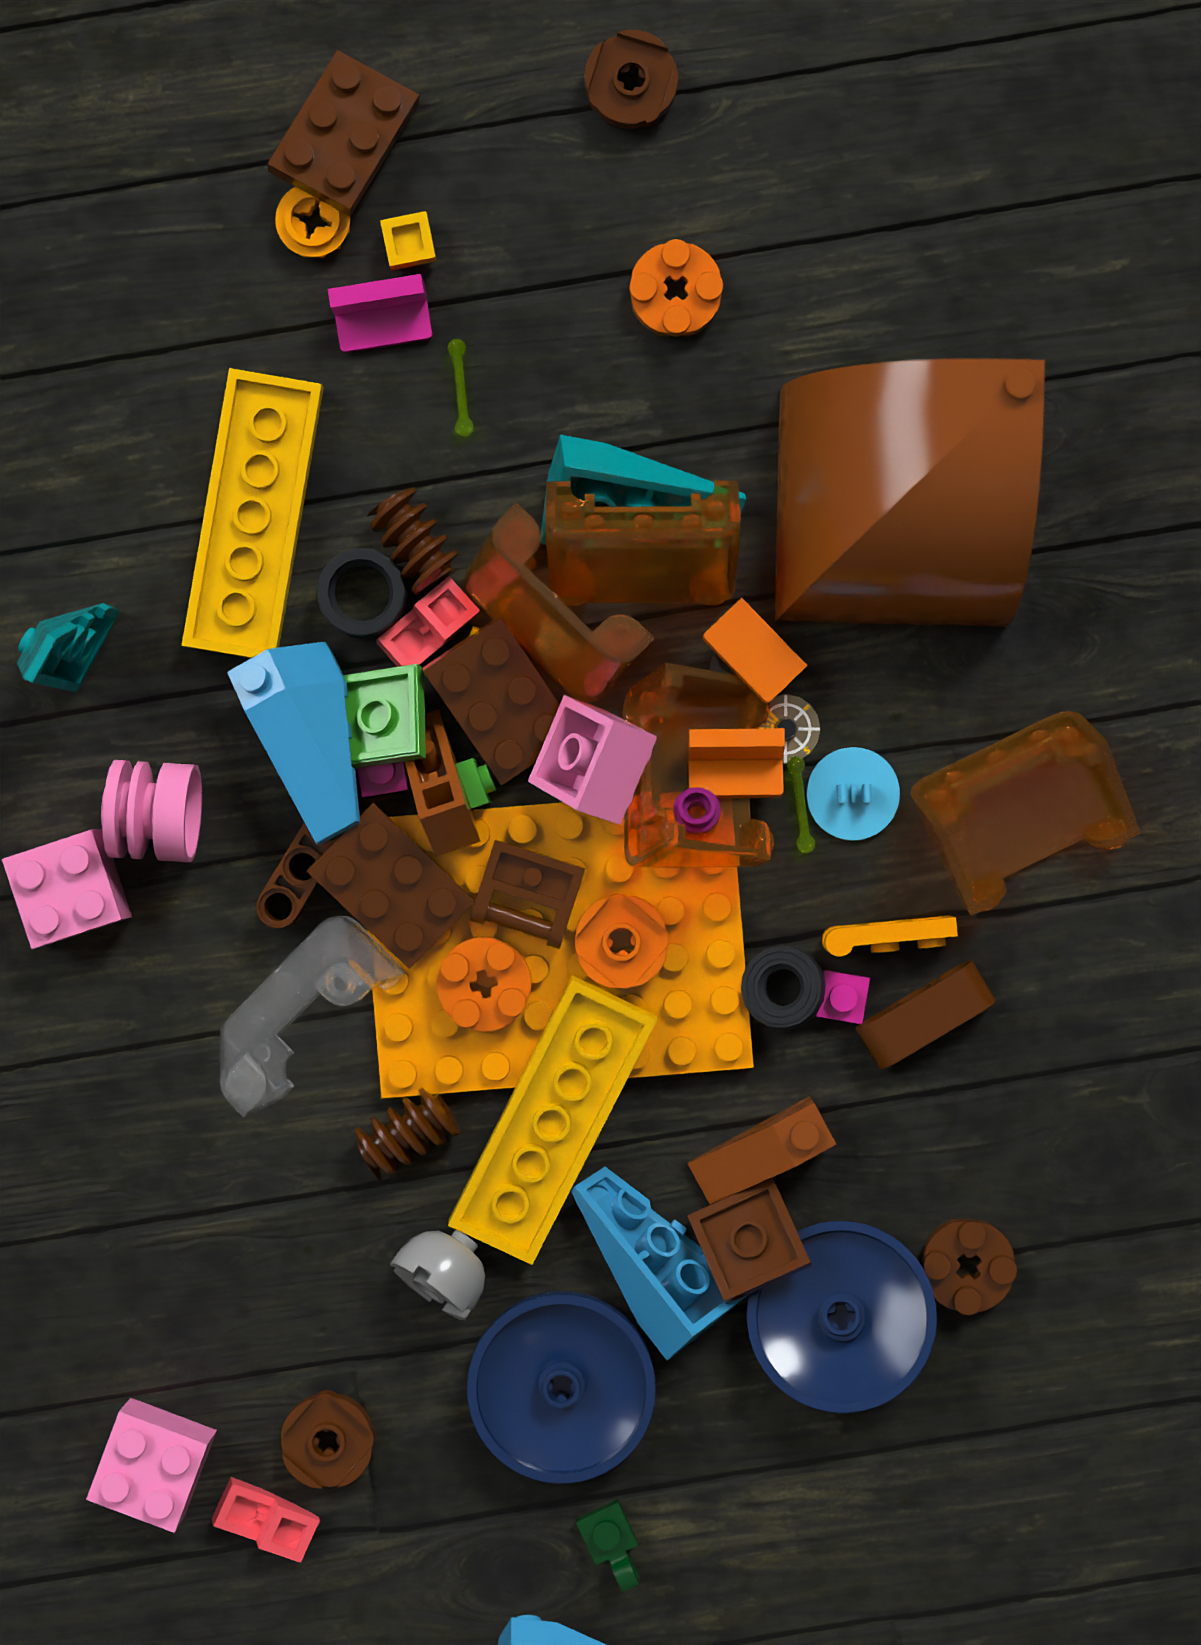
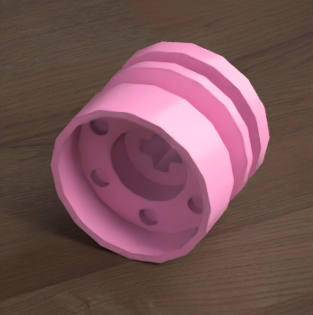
M113 761L109 768L101 803L103 841L108 857L124 858L129 850L132 859H143L149 841L153 839L157 860L193 861L199 841L202 813V783L198 765L163 763L157 782L154 783L149 762L138 761L133 769L130 761Z

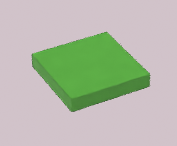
M418 664L343 675L347 682L348 698H345L347 721L351 724L352 739H349L352 767L356 769L425 759L424 672L422 667Z

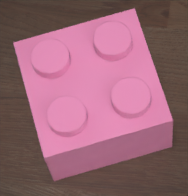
M564 695L528 782L578 811L620 825L626 810L632 803L633 794L642 772L651 758L657 736L604 709Z
M91 829L2 859L31 949L46 946L132 917L112 857H108L105 852L103 829Z
M130 1398L117 1415L86 1500L175 1533L185 1517L217 1430Z

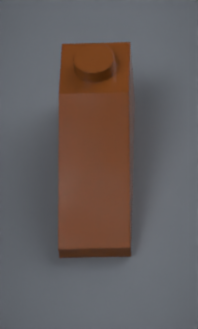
M439 709L425 713L426 758L405 761L419 819L436 857L481 842L472 809L455 765L457 762Z
M809 1096L687 1163L709 1204H713L790 1170L837 1144L816 1105Z

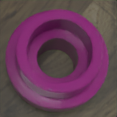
M689 788L683 791L674 802L673 815L675 822L687 833L695 835L707 833L717 825L720 819V803L717 797L705 788ZM694 806H700L705 809L706 813L702 818L694 819L689 816L688 811Z

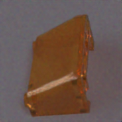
M547 481L545 528L548 587L550 595L555 600L568 606H576L582 603H704L707 605H718L735 594L741 531L738 481H714L713 493L708 498L701 500L700 494H691V507H595L594 494H585V501L576 498L571 491V481Z
M516 502L498 520L467 569L464 579L466 590L472 599L493 619L501 616L519 645L572 697L587 703L597 701L605 696L653 647L655 638L638 621L630 616L621 614L609 617L592 632L531 572L537 566V562L532 556L540 546L541 534L539 526L534 519Z
M665 662L629 690L623 706V719L657 736L651 758L645 765L634 791L632 803L624 815V853L626 861L630 866L643 868L759 867L771 860L774 845L773 835L763 820L750 819V798H717L721 807L720 819L712 830L704 834L695 835L685 832V825L678 824L674 817L673 806L676 798L683 791L689 789V729H758L760 725L766 722L769 716L770 704L762 702L737 675ZM694 806L688 811L689 816L694 819L702 818L706 813L705 809L700 806Z
M1074 711L1060 712L934 772L918 781L910 791L916 809L957 894L971 916L980 911L991 910L1000 903L1007 891L1003 880L1004 877L1078 841L1086 839L1094 847L1113 850L1124 845L1127 840L1141 834L1107 740L1081 714Z

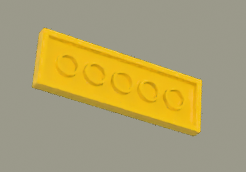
M229 368L182 646L253 658L267 649L279 648L324 389L322 384Z
M571 976L449 1218V1227L531 1265L533 1264L657 1022L656 1015L575 976Z

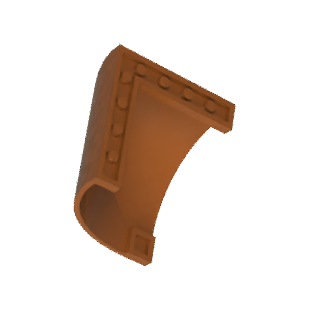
M931 359L872 363L811 373L784 384L780 389L775 622L1007 627L1013 621L1021 602L1035 532L1042 459L1045 360Z

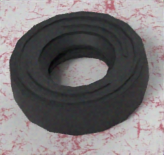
M778 945L761 951L750 960L743 973L741 993L745 1007L755 1020L769 1028L789 1030L805 1025L816 1016L824 1002L826 983L821 967L811 955L796 947ZM782 969L794 972L799 978L801 985L798 998L786 1006H779L773 1003L766 991L769 977Z

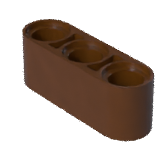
M305 822L303 823L258 898L257 913L263 923L273 928H283L299 920L320 887V884L313 877L306 880L300 878L295 873L294 861L301 853L310 854L316 861L340 835L319 846L315 843ZM276 893L285 894L292 903V911L286 919L275 917L270 910L271 898Z
M969 960L871 1016L862 1024H859L856 1027V1031L878 1068L884 1069L993 1005L996 999L973 960Z

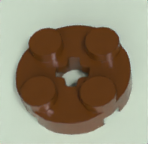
M625 30L618 32L617 36L609 38L604 43L603 41L600 42L591 52L585 67V89L590 107L606 122L626 129L648 128L654 126L660 117L668 112L675 100L678 88L677 66L674 63L673 57L668 52V48L658 37L641 30ZM631 68L639 70V79L645 81L641 87H635L633 91L624 89V83L618 80L620 74L628 75Z
M962 1218L951 1219L938 1226L929 1235L924 1244L921 1264L930 1281L934 1298L946 1308L958 1311L961 1314L973 1315L994 1307L1007 1295L1012 1282L1016 1278L1017 1266L1010 1243L996 1227L986 1221L979 1219L963 1220ZM965 1254L968 1258H972L975 1255L979 1257L980 1261L976 1265L978 1272L975 1275L971 1276L967 1273L960 1276L957 1274L961 1267L957 1259L961 1255Z
M331 1390L320 1391L318 1394L300 1401L291 1410L283 1424L281 1446L284 1464L298 1481L312 1488L322 1489L323 1486L333 1487L338 1485V1487L348 1485L363 1473L370 1461L376 1434L375 1428L371 1423L368 1413L354 1399L343 1394H337ZM320 1430L324 1432L334 1431L338 1435L336 1442L340 1447L336 1450L331 1447H327L324 1451L320 1450L317 1446L320 1438L316 1433Z

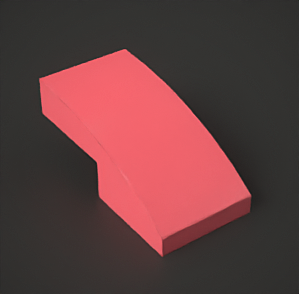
M448 576L419 600L409 613L382 634L376 643L397 667L412 664L421 666L466 626L480 610L453 579Z
M230 1477L211 1519L214 1527L255 1540L259 1549L300 1563L320 1522L318 1516L306 1509L233 1477Z

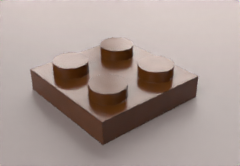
M773 1177L687 1215L726 1304L813 1266Z

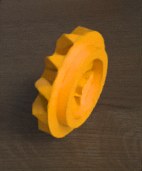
M297 187L290 189L283 196L277 207L275 221L281 240L288 249L303 258H324L334 250L340 249L347 234L350 233V216ZM318 203H320V217L331 227L326 225L325 227H316L314 233H311L310 239H308L307 225L295 216H311L313 211L317 209Z

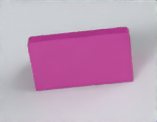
M421 274L328 289L330 307L335 315L340 349L343 353L430 340L433 337L425 284Z

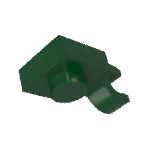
M619 1499L576 1518L577 1527L595 1565L609 1560L622 1592L639 1585L638 1578H640V1575L628 1552L629 1549L638 1546V1539Z

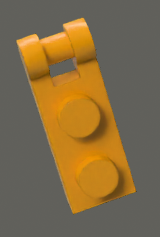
M948 915L833 926L824 931L822 945L826 951L839 957L847 955L853 946L871 944V952L899 950V942L917 940L918 948L946 946L945 937L958 936L956 917Z

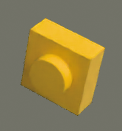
M426 211L380 220L391 271L437 261Z

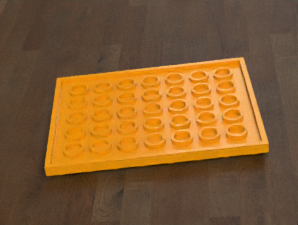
M681 793L633 796L632 803L626 810L620 825L578 811L564 802L472 810L481 842L437 857L426 836L419 815L389 817L474 900H476L495 840L583 867L585 872L560 949L546 945L547 940L485 921L482 925L470 921L475 902L410 969L367 929L381 1099L418 1096L419 1089L422 1087L430 1094H437V1092L438 1094L515 1088L571 976H575L657 1016V1022L628 1078L754 1068L749 1011L745 1007L741 993L742 977L746 969L731 798H717L721 807L720 819L712 830L699 835L683 831L675 822L673 806L676 798ZM694 806L688 811L689 816L694 819L702 818L706 813L705 809L700 806ZM494 890L491 903L550 922L554 921L557 909ZM615 894L636 896L650 903L662 916L669 937L667 957L659 972L645 984L626 989L605 987L592 980L580 966L574 946L576 927L583 913L596 901ZM628 929L622 933L613 930L609 935L613 941L610 950L615 954L620 950H625L628 953L631 952L634 948L630 942L633 933ZM480 936L494 937L509 943L522 954L529 966L532 981L531 992L524 1010L509 1025L498 1030L486 1032L475 1031L457 1025L444 1011L437 994V976L442 961L461 942ZM485 970L477 972V980L471 983V988L473 991H480L483 997L491 996V988L497 986L498 981L496 977H488Z

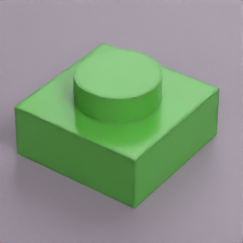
M475 758L455 764L471 809L491 803L488 793L496 791L487 764L478 766Z

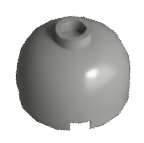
M455 1230L451 1236L441 1231L422 1232L412 1237L390 1263V1266L396 1267L394 1272L409 1287L429 1302L432 1299L439 1303L446 1301L447 1304L442 1310L460 1320L467 1319L483 1293L485 1283L484 1267L480 1259L474 1254L478 1246L472 1239L458 1230Z

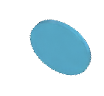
M849 747L836 750L818 762L810 774L806 788V798L813 819L824 831L840 839L861 840L876 835L891 822L899 805L900 789L894 770L884 758L864 748Z

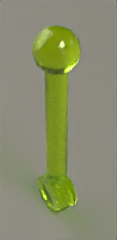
M455 338L449 342L447 348L450 355L453 356L459 419L455 423V430L460 436L467 437L474 431V425L468 419L462 359V355L466 351V345L463 340Z
M793 756L787 762V769L793 775L800 836L796 841V845L801 852L809 853L815 847V840L809 835L802 780L805 762L801 757Z

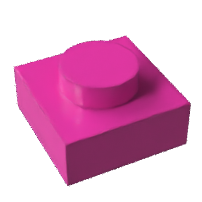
M405 762L357 768L362 797L409 790Z
M822 969L826 983L825 997L816 1016L862 1024L870 978Z

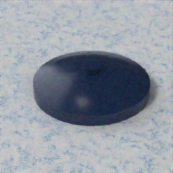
M830 1221L818 1223L797 1231L813 1266L749 1294L747 1326L752 1348L758 1362L773 1383L785 1394L815 1410L835 1414H854L876 1409L891 1402L906 1391L918 1378L934 1346L937 1326L936 1304L930 1281L924 1269L901 1242L884 1231L866 1224L849 1221Z
M556 1291L541 1293L523 1299L507 1308L496 1317L481 1336L472 1356L468 1372L467 1400L473 1424L484 1444L494 1456L512 1470L523 1476L543 1482L574 1483L585 1481L617 1466L635 1449L642 1439L651 1420L655 1404L656 1388L653 1362L646 1343L636 1327L610 1304L598 1298L577 1292Z

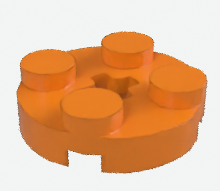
M669 240L665 244L657 245L648 250L636 263L629 286L632 308L638 320L648 330L657 335L669 337V335L676 337L694 335L706 328L716 316L720 306L723 281L717 264L707 252L696 245L688 244L682 240ZM672 279L675 282L680 279L684 280L687 283L684 291L688 296L684 300L677 296L672 298L671 301L665 297L668 291L665 283L668 280Z
M615 894L596 901L583 913L576 927L574 946L580 966L592 980L605 987L626 989L645 984L659 972L667 957L669 937L662 916L650 903L636 896ZM626 929L630 930L633 933L630 939L631 944L634 946L633 950L629 953L625 950H620L617 954L613 953L610 950L613 944L612 939L609 937L610 933L613 930L619 933L624 932Z
M489 936L474 937L458 944L442 961L437 976V994L444 1011L457 1025L481 1032L498 1030L512 1023L524 1010L532 985L530 969L523 955L509 943ZM485 970L488 977H496L498 985L491 988V996L483 997L480 991H473L471 988V983L477 980V972Z

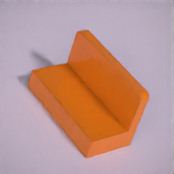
M743 598L735 603L702 637L703 641L764 703H769L808 666Z
M784 728L689 729V788H705L711 791L717 798L782 797L784 792Z

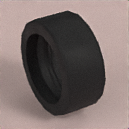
M358 547L342 551L328 561L319 576L316 595L320 611L333 627L348 636L368 639L384 634L401 619L406 610L408 589L401 571L392 559L377 550ZM358 566L373 567L381 572L387 579L390 588L389 603L384 612L375 619L367 621L353 620L344 615L338 607L335 597L336 585L341 576L349 569Z

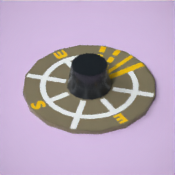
M788 694L776 696L769 703H762L753 715L751 729L784 728V764L800 761L809 755L818 743L820 734L818 715L811 704L798 696Z

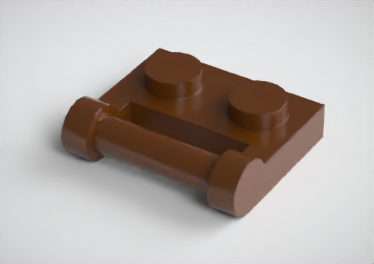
M495 840L470 921L482 925L485 921L547 940L546 945L560 949L585 868ZM494 890L557 909L554 921L550 922L491 903Z

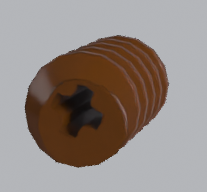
M415 487L390 496L373 508L367 516L376 515L370 524L373 532L387 530L380 541L384 548L398 546L391 555L392 561L395 564L408 562L401 572L403 578L412 579L419 577L411 589L415 595H420L437 586L459 569H452L450 566L458 552L456 550L445 553L440 551L448 537L446 534L431 537L430 532L438 522L436 519L421 522L419 517L425 511L427 505L425 503L414 506L409 504V501L417 492Z
M423 1087L419 1089L421 1104L418 1106L407 1097L402 1099L405 1114L402 1116L391 1107L387 1108L389 1120L387 1125H384L376 1117L371 1118L373 1133L370 1135L359 1126L354 1128L358 1149L367 1166L380 1182L382 1180L380 1168L389 1175L397 1173L396 1158L405 1165L413 1163L412 1148L420 1155H427L430 1151L428 1138L437 1146H442L446 1141L444 1129L453 1136L461 1134L460 1127L451 1109L438 1092L437 1095L432 1096Z

